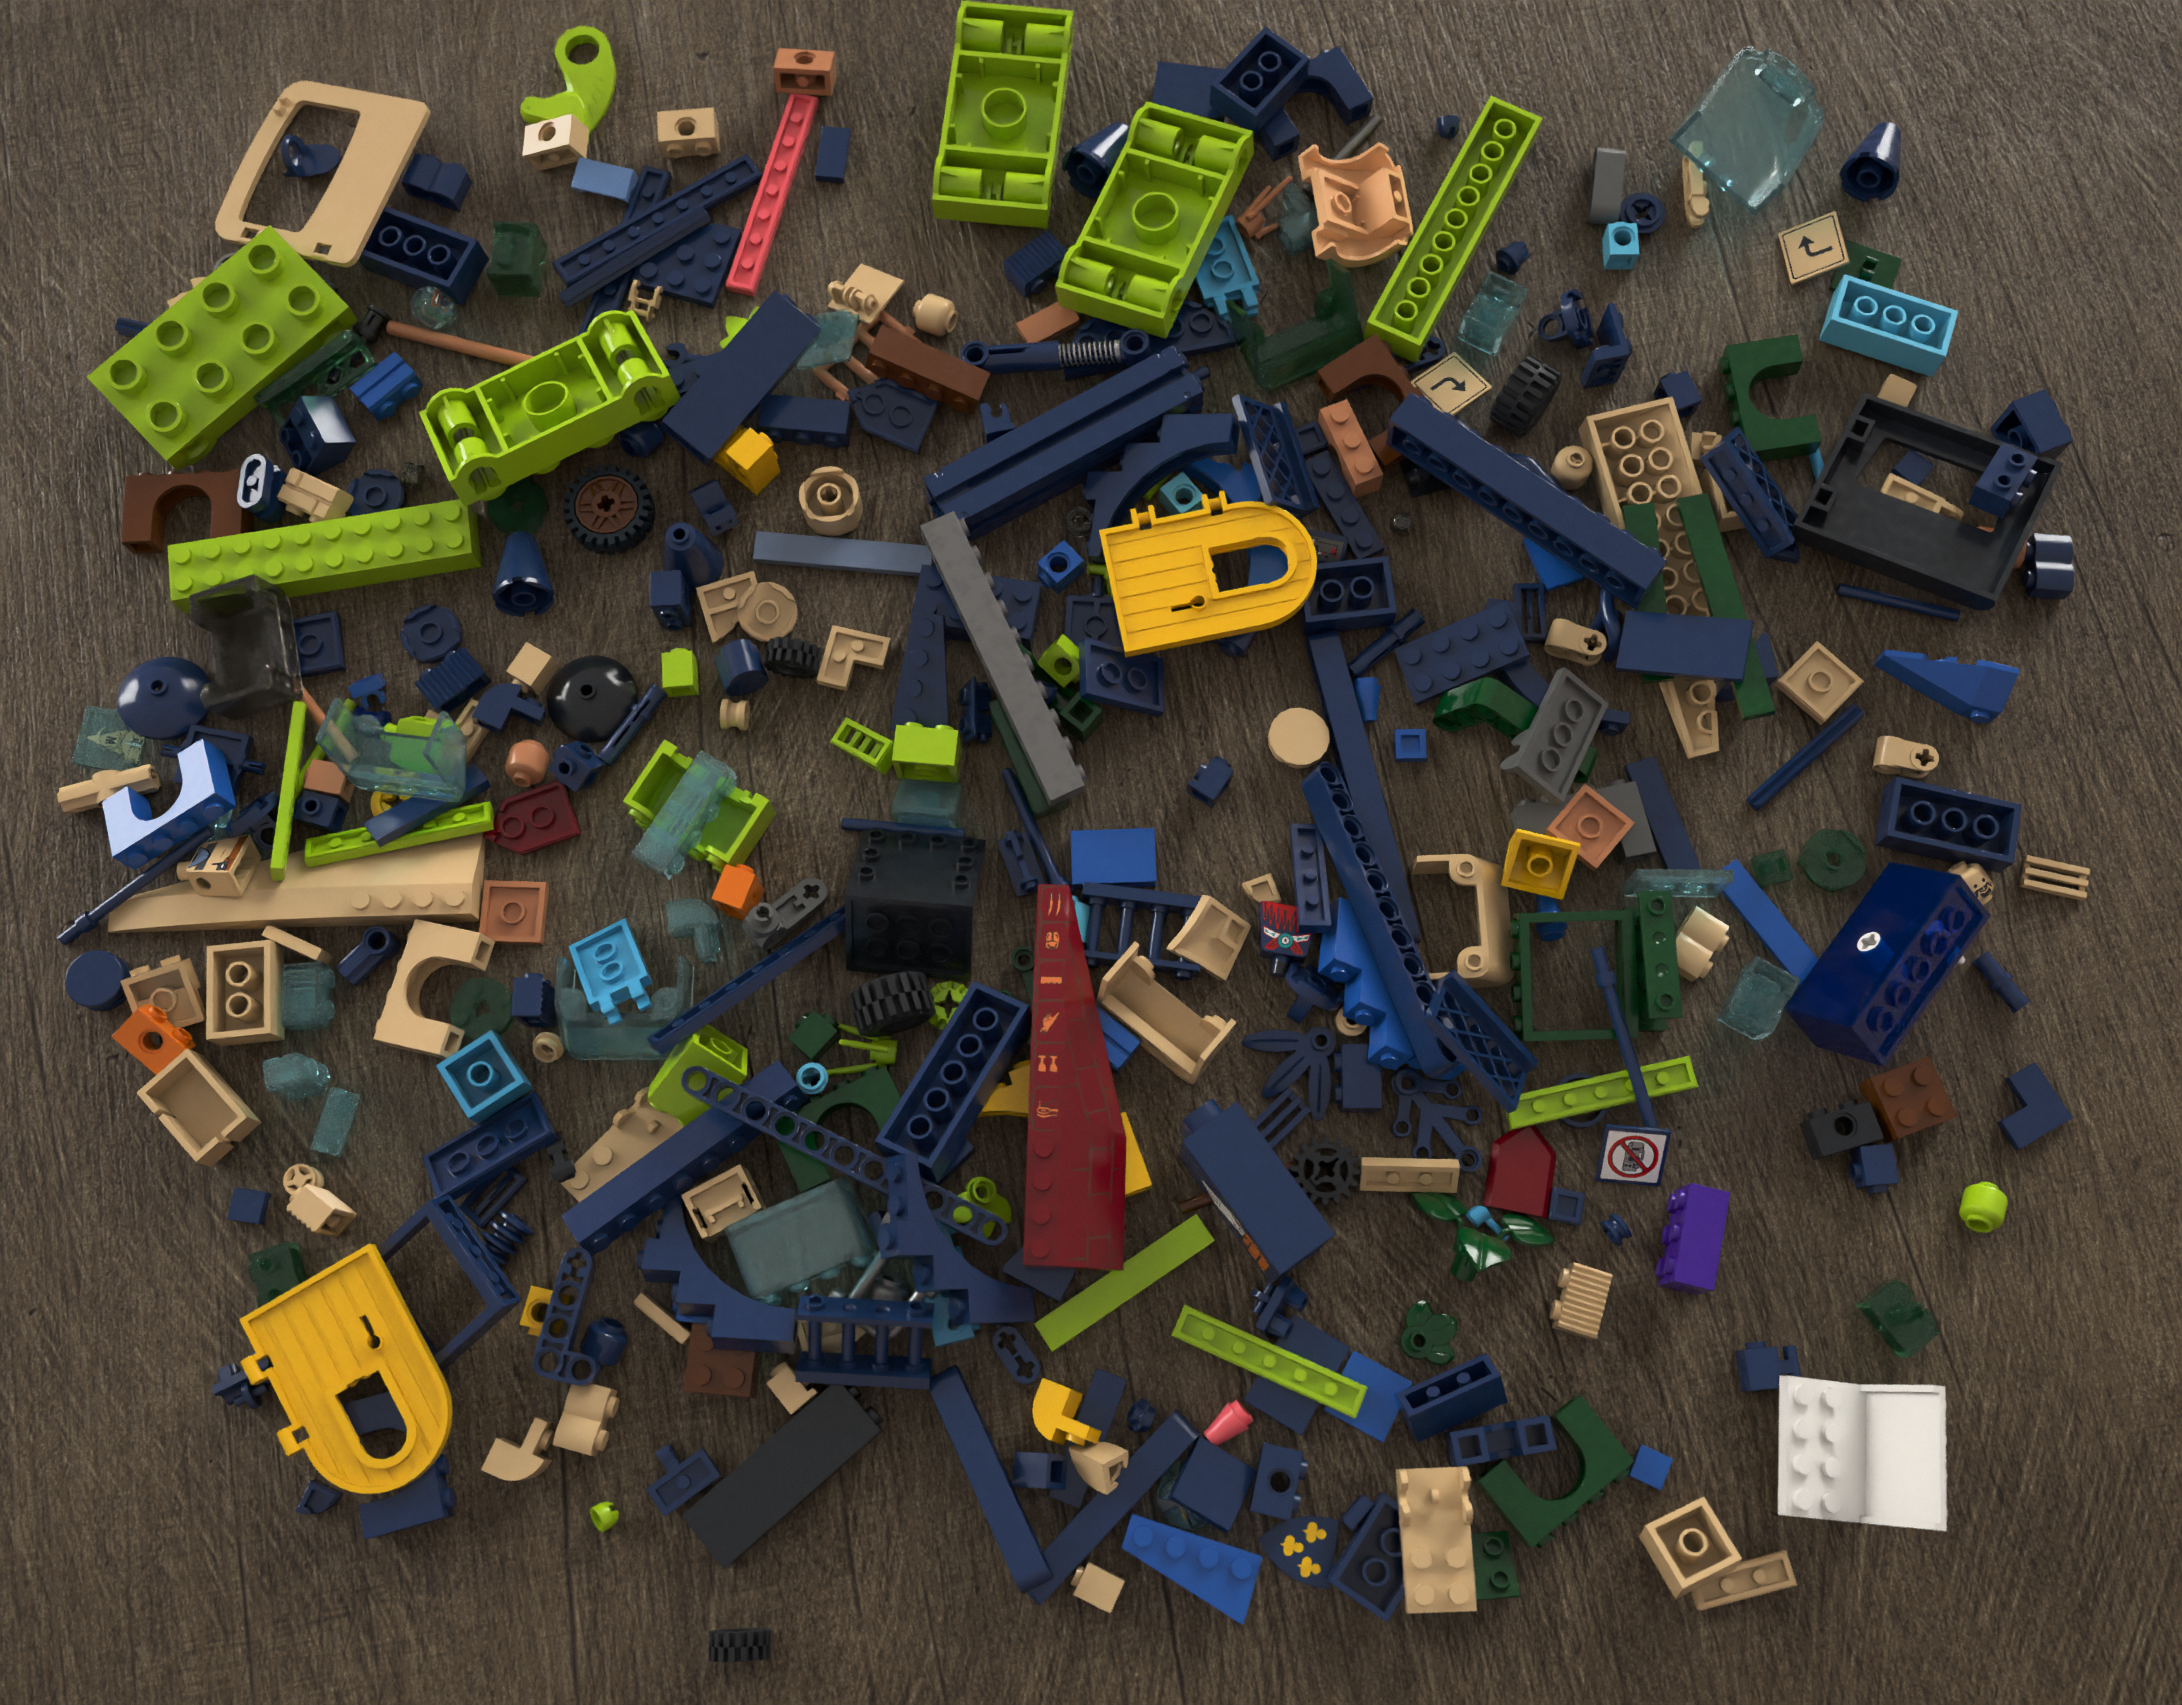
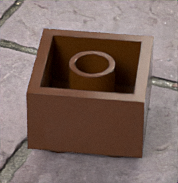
M1930 1056L1876 1075L1858 1084L1865 1101H1870L1885 1144L1958 1117Z
M692 1323L683 1391L756 1398L761 1352L714 1349L711 1337H707V1324Z

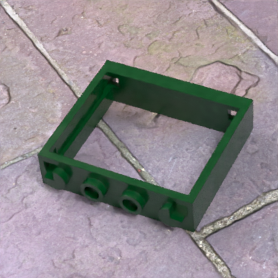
M1634 910L1513 913V920H1510L1509 937L1514 939V952H1510L1511 971H1515L1516 983L1511 984V999L1513 1003H1516L1517 1015H1513L1512 1025H1514V1035L1517 1034L1520 1041L1617 1039L1614 1028L1533 1031L1529 923L1602 920L1615 921L1617 994L1630 1037L1639 1038Z

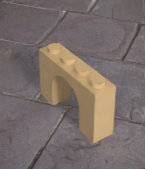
M415 919L413 927L407 935V944L402 958L397 964V972L392 987L387 993L386 1004L381 1018L376 1024V1033L373 1039L391 1047L447 1059L458 1052L465 1031L448 1023L425 1018L419 1004L420 991L428 976L438 968L446 965H459L486 971L495 941L478 932Z

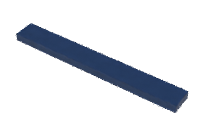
M746 153L551 262L552 267L565 286L569 287L698 207H703L706 211H709L761 182L763 175Z
M643 166L622 223L664 200L672 180L671 172ZM636 267L594 292L578 335L587 332L588 326L593 319L601 313L611 310H622Z
M845 904L650 1035L647 1041L651 1047L661 1055L845 931Z

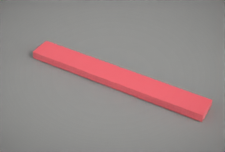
M790 93L725 285L727 291L752 297L755 296L819 105L818 97Z

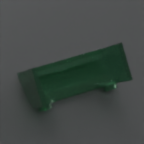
M1332 258L1326 260L1332 287L1321 291L1316 296L1313 304L1316 317L1265 337L1263 329L1257 323L1249 321L1248 314L1231 299L1225 301L1236 344L1255 382L1262 389L1273 391L1315 374L1319 369L1364 341L1350 271Z

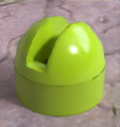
M601 1502L590 1508L592 1521L600 1532L610 1529L619 1519V1511H611L615 1507V1504L612 1502Z

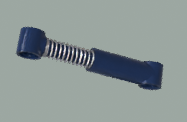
M1139 329L1127 331L1119 340H1114L1113 343L1111 340L1109 343L1104 341V344H1101V341H1099V344H1096L1095 341L1091 344L1089 341L1088 345L1085 342L1081 345L1079 342L1077 346L1075 343H1073V346H1070L1069 343L1065 346L1060 341L986 346L981 341H971L965 344L960 352L961 360L990 372V376L1062 370L1064 365L1067 367L1070 364L1074 366L1075 363L1077 366L1080 363L1084 366L1085 362L1087 365L1090 362L1093 365L1095 362L1098 365L1101 362L1105 364L1106 361L1110 364L1111 360L1113 363L1121 362L1130 368L1152 356L1148 335Z

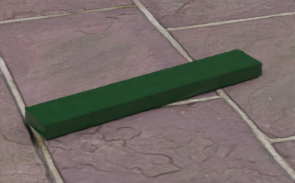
M1654 502L1623 506L1625 530L1634 534L1637 541L1641 544L1660 551ZM1661 573L1657 583L1634 611L1667 613L1663 573ZM1641 674L1642 684L1670 682L1675 679L1672 676Z

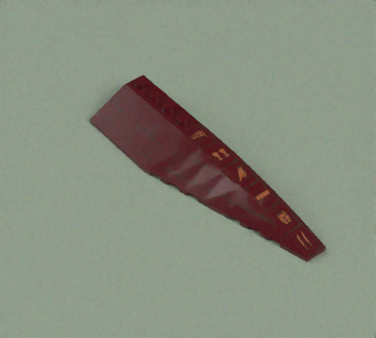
M1038 884L1023 1266L1024 1268L1123 1271L1126 1134L1070 885Z

